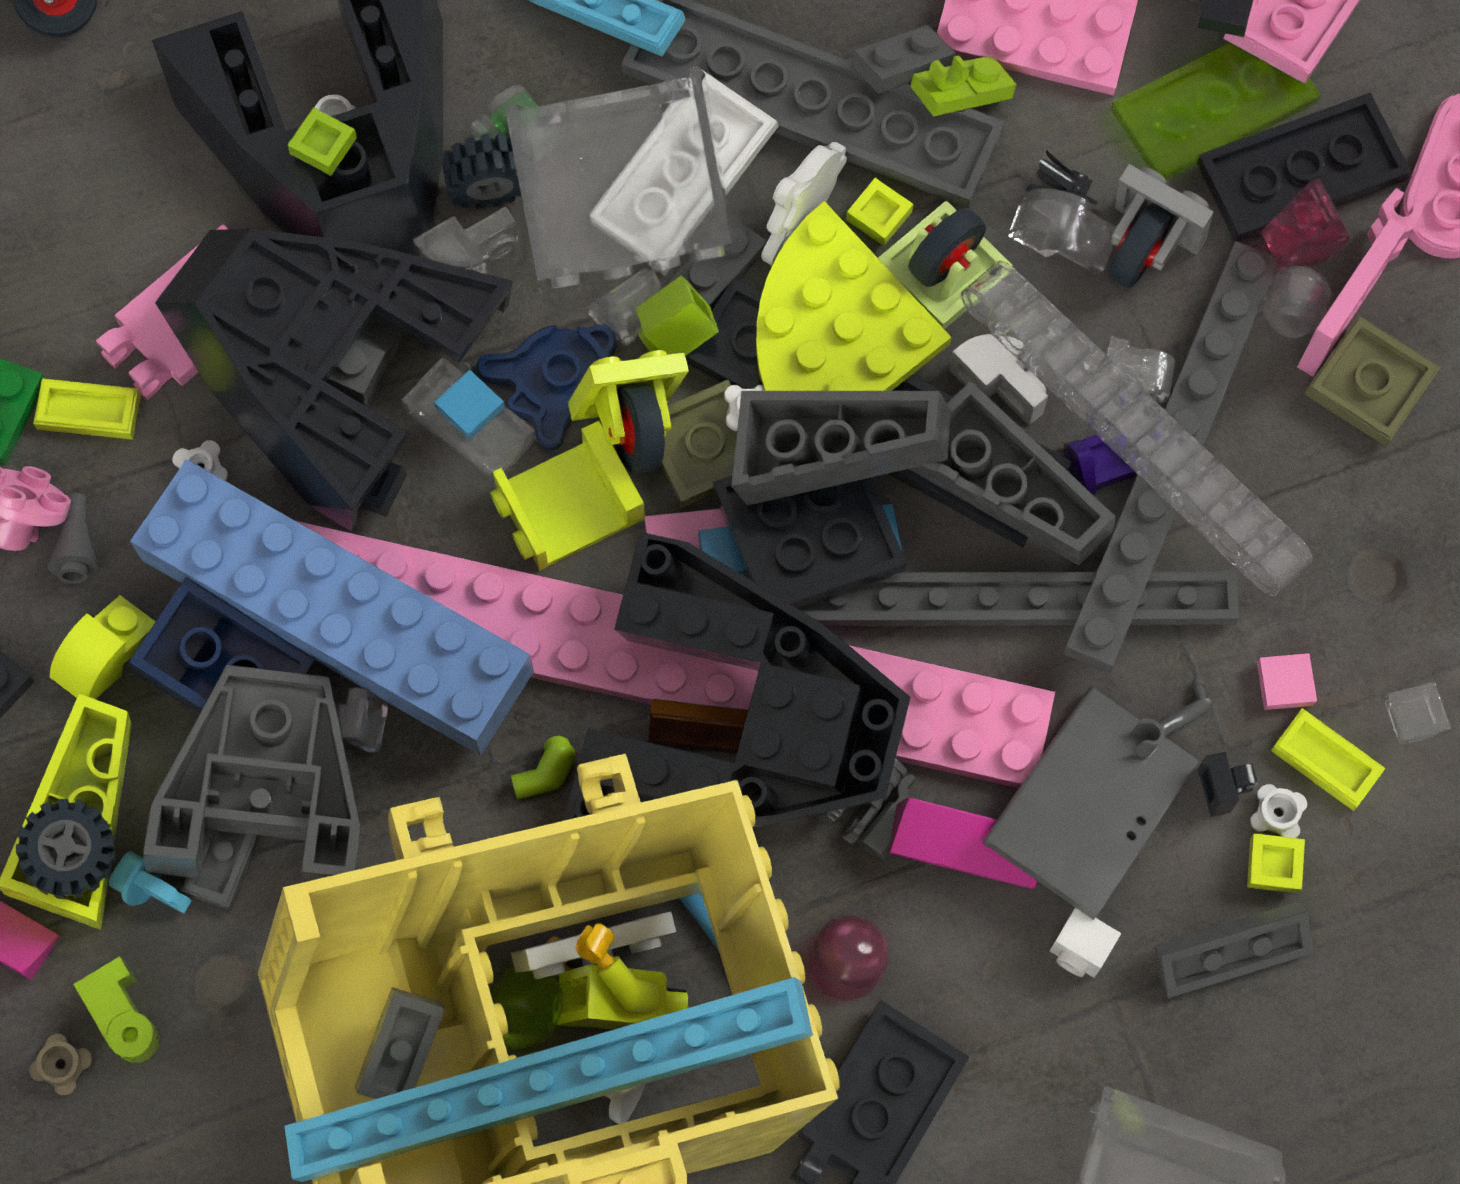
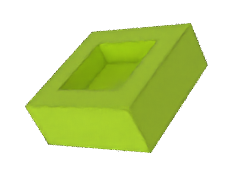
M313 107L287 146L291 155L331 176L357 137L355 129Z

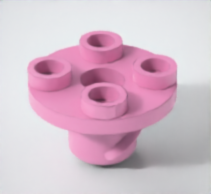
M31 466L23 467L21 472L0 467L1 549L9 551L23 550L29 546L30 542H37L39 537L38 526H55L66 520L71 499L50 484L51 475L46 471Z

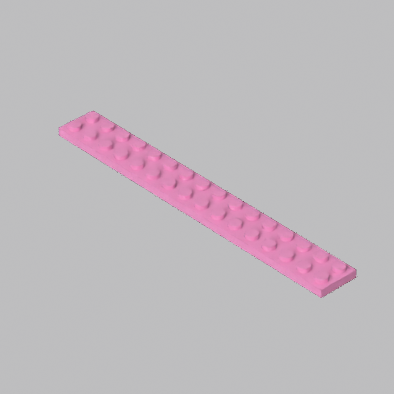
M298 522L529 653L534 669L530 678L649 705L652 704V699L749 709L758 675L757 670L627 641L614 630L623 594ZM850 646L911 697L896 754L898 761L1020 788L1043 754L1055 692Z

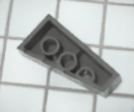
M971 381L947 403L951 412L947 460L909 469L1077 565H1080L1114 531L1115 515Z
M741 391L731 486L748 506L945 461L948 454L951 412L939 391Z

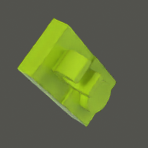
M958 55L954 56L951 66L944 67L939 60H935L930 65L929 71L913 74L910 87L933 116L1012 99L1017 84L995 58L986 56L963 61Z

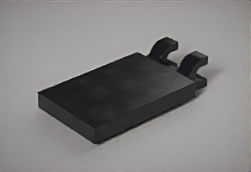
M882 1000L879 1001L837 1069L839 1090L836 1091L838 1099L807 1123L798 1134V1137L811 1145L794 1169L790 1179L798 1184H815L827 1164L851 1180L849 1184H896L969 1056Z

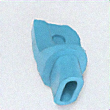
M132 851L127 852L122 857L109 878V886L122 893L123 901L130 906L140 905L153 897L184 914L192 902L187 896L179 893L176 888L161 880L162 874L147 873L144 857Z

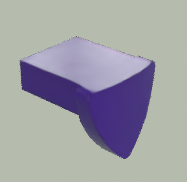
M1122 426L1083 440H1075L1064 444L1065 458L1072 461L1069 469L1071 475L1092 495H1096V490L1133 478L1139 473L1140 465Z

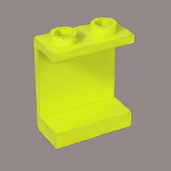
M599 421L581 429L582 444L510 479H507L502 468L493 471L496 487L495 490L490 492L493 503L502 518L511 516L518 531L512 533V537L524 560L532 557L539 571L645 520L644 502L613 445L608 444L604 429Z

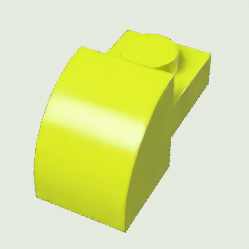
M119 595L94 618L86 614L71 629L53 658L49 677L76 698L79 694L93 699L98 698L122 676L123 664L134 655L156 621Z

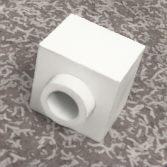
M1075 908L1050 952L1058 956L1056 962L1068 972L1079 977H1083L1087 973L1095 978L1121 933L1097 918L1092 920Z

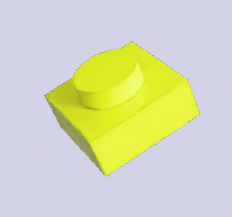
M874 178L847 211L846 221L882 246H885L912 213L913 203L877 178Z
M1254 833L1250 838L1247 888L1298 894L1302 890L1305 839Z

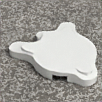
M832 142L828 146L818 145L809 153L793 174L783 178L777 185L773 194V200L776 205L766 227L771 235L761 254L764 262L772 266L781 248L798 225L823 201L827 202L836 184L837 176L847 161L845 156L846 147L837 142Z

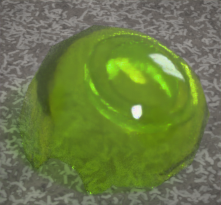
M513 966L506 969L501 979L494 986H488L493 1004L500 1003L505 1012L508 1034L503 1035V1040L506 1047L512 1050L538 1047L551 1037L558 1026L563 1009V991L553 976L535 979L533 970L516 973Z

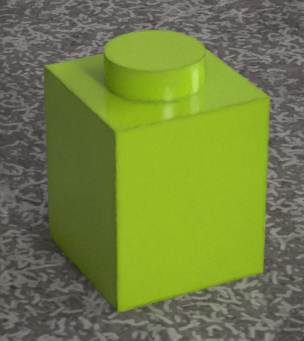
M682 275L635 308L642 327L637 331L638 335L650 352L663 350L667 352V355L684 353L686 356L719 332L710 305Z

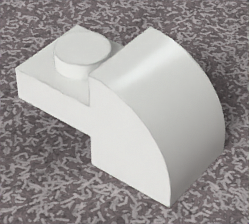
M987 334L971 338L953 351L949 371L964 386L971 381L987 397L992 396L996 392L1028 426L1044 412L1048 399L1046 388L1036 374L1029 370L1026 372L1023 370L1029 349L1022 343L1007 336Z

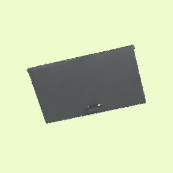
M1089 687L983 839L985 846L990 847L1092 920L1097 917L1199 762L1197 758L1166 737L1151 756L1147 758L1139 757L1135 749L1141 742L1147 739L1142 736H1133L1131 731L1141 720L1099 692L1095 687ZM1136 820L1141 821L1143 825H1140Z

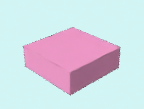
M1309 653L1259 658L1257 668L1264 710L1315 705L1317 697Z

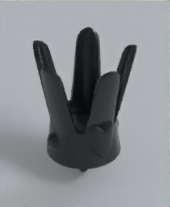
M1046 150L1047 156L1056 165L1041 159L1037 175L1041 180L1057 190L1031 184L1027 186L1025 195L1061 204L1066 211H1072L1075 214L1083 200L1097 205L1098 202L1086 196L1093 180L1088 179V176L1076 170L1071 171Z

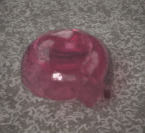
M855 915L841 916L838 919H832L824 925L815 937L808 956L813 982L825 995L842 1001L863 998L872 993L877 984L882 980L890 961L886 937L872 922Z

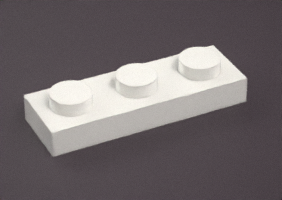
M672 913L656 914L607 927L615 935V940L607 953L613 958L612 949L625 945L630 946L631 954L662 946L659 936L676 932ZM581 934L511 952L515 972L533 970L535 979L565 972L563 962L580 958L576 952V943ZM581 957L583 966L594 964Z

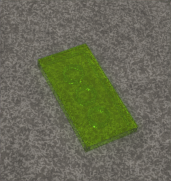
M1230 42L1113 101L1110 110L1147 166L1167 180L1197 165L1196 162L1199 154L1257 134L1318 103L1321 94L1310 78L1304 84Z

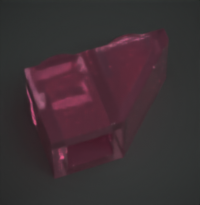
M1320 179L1311 180L1261 231L1281 272L1324 264L1350 239Z

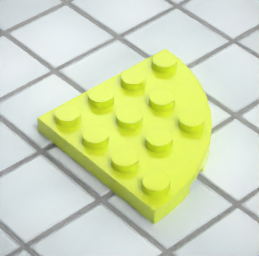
M825 201L805 217L781 248L767 276L760 299L757 317L756 356L759 378L765 391H892L947 348L951 342V336Z

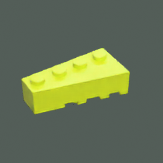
M82 694L78 695L27 816L31 812L37 814L42 810L40 805L47 802L50 805L58 804V799H68L69 803H76V800L86 802L87 807L91 809L94 807L101 813L104 820L107 821L115 840L132 726L128 711ZM26 818L22 825L23 828H25L26 824L28 823ZM17 837L0 877V890L3 894L101 930L109 876L107 879L103 878L99 882L100 887L92 892L89 889L83 892V897L75 899L71 895L66 896V899H58L53 894L48 893L46 895L40 892L35 885H32L23 873L16 854V844H19V837ZM73 853L71 856H68L67 858L72 857L74 854H76V855H79V854Z

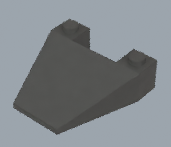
M226 665L151 804L143 851L147 873L199 878L206 829L305 840L301 871L302 883L357 870L361 828L329 677Z

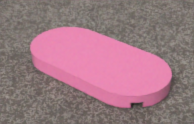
M1460 93L1446 98L1435 113L1400 204V216H1409L1408 214L1416 201L1425 205L1408 238L1424 252L1436 257L1449 259L1460 258Z

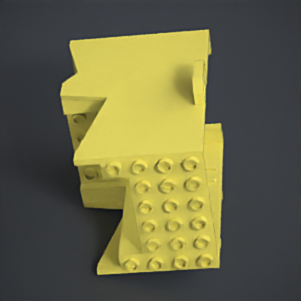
M626 754L579 764L577 771L579 785L590 815L455 847L453 846L450 833H446L444 827V811L440 797L392 807L388 813V824L396 861L283 887L258 970V976L296 1122L375 1100L374 1098L357 1094L355 1084L392 987L442 1002L445 1007L416 1087L517 1058L515 1055L508 1056L503 1040V1035L508 1034L505 1012L500 1003L493 1004L488 984L493 983L492 966L485 952L489 945L701 893L732 995L793 977L800 980L803 984L805 982V970L802 959L797 951H791L785 932L788 930L787 912L781 899L774 898L769 882L772 876L770 858L763 846L758 847L752 828L755 826L754 808L750 798L747 795L742 796L738 781H729L640 802ZM612 779L615 793L603 796L600 781ZM423 823L426 837L411 842L407 826ZM805 996L813 1036L752 1053L751 1056L760 1086L534 1147L532 1140L538 1138L536 1121L534 1116L315 1178L311 1181L312 1184H687L688 1173L772 1153L838 1099L836 1091L839 1090V1076L834 1062L824 1056L819 1037L822 1035V1023L819 1013L813 1004L808 1005Z

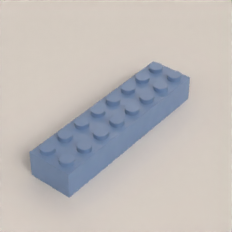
M187 459L130 541L143 562L180 583L183 582L185 577L318 663L480 756L534 672L529 653Z

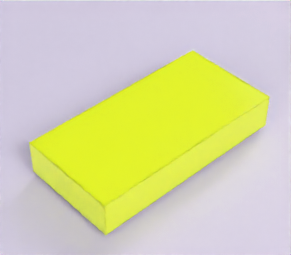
M42 379L33 424L37 430L133 440L141 393L138 388Z
M1303 708L1271 749V752L1353 811L1386 769Z

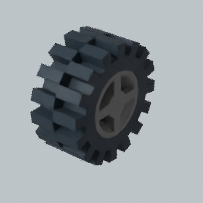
M483 134L481 139L476 141L473 137L465 139L464 145L457 142L452 145V150H446L443 153L444 158H442L441 162L447 196L456 205L462 203V207L470 208L473 204H476L477 209H485L486 204L493 203V207L501 206V201L505 200L508 203L516 201L515 195L523 197L527 194L526 189H531L533 180L525 143L523 141L518 142V138L515 136L506 139L505 134H497L495 138H490L489 134Z
M58 799V804L50 805L47 802L40 805L42 810L37 814L31 812L26 817L28 823L25 828L20 827L17 835L19 837V844H16V854L23 873L40 892L46 895L48 893L53 894L58 899H66V896L71 895L76 899L83 897V892L89 889L92 892L100 887L99 882L103 878L107 879L110 875V866L112 862L115 863L116 858L114 849L116 844L107 821L104 820L97 809L94 807L91 809L87 807L86 802L76 800V803H69L68 799ZM73 853L79 854V855L74 854L72 857L67 858L68 856H71Z

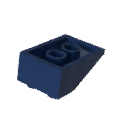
M185 577L130 659L127 669L167 695L201 713L226 665L306 674L314 659Z

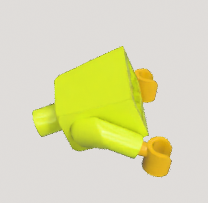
M595 924L594 927L587 925L577 940L576 952L580 957L594 964L571 969L566 965L568 961L563 962L565 972L556 974L559 975L556 1025L618 1029L687 1009L688 995L685 989L666 988L667 977L663 972L627 968L619 956L612 958L607 952L615 940L613 932L602 924ZM553 936L547 941V943L560 939L558 937Z

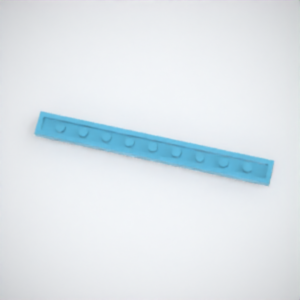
M795 977L285 1125L292 1180L305 1182L811 1037L813 1033L802 983Z

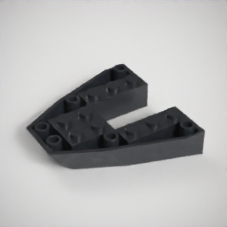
M337 0L374 103L331 116L355 129L357 137L331 176L290 154L287 145L299 127L288 131L285 130L243 11L152 40L177 110L259 209L285 233L363 242L410 255L429 249L441 161L443 158V20L437 0Z
M640 532L614 630L630 642L758 671L736 760L733 763L588 728L578 765L626 754L640 802L737 780L742 796L747 795L752 802L755 812L754 827L780 824L885 799L911 697L816 619L689 542ZM577 770L563 821L590 815L579 785ZM612 779L600 781L603 796L615 793Z

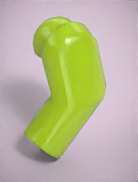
M563 736L549 738L544 744L545 751L536 769L511 775L517 800L554 791L563 786L575 763V750L568 739Z

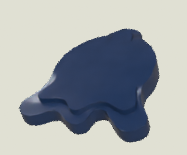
M601 324L588 328L577 326V330L556 329V325L548 326L530 335L517 349L509 353L481 356L476 364L477 374L480 380L485 383L514 387V393L506 401L508 413L513 417L533 423L538 445L546 451H554L563 444L566 429L573 422L568 401L589 366L599 359L612 357L617 346L616 335L610 327Z

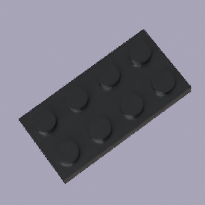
M1371 93L1199 154L1196 162L1234 241L1238 242L1407 181L1411 174V170Z

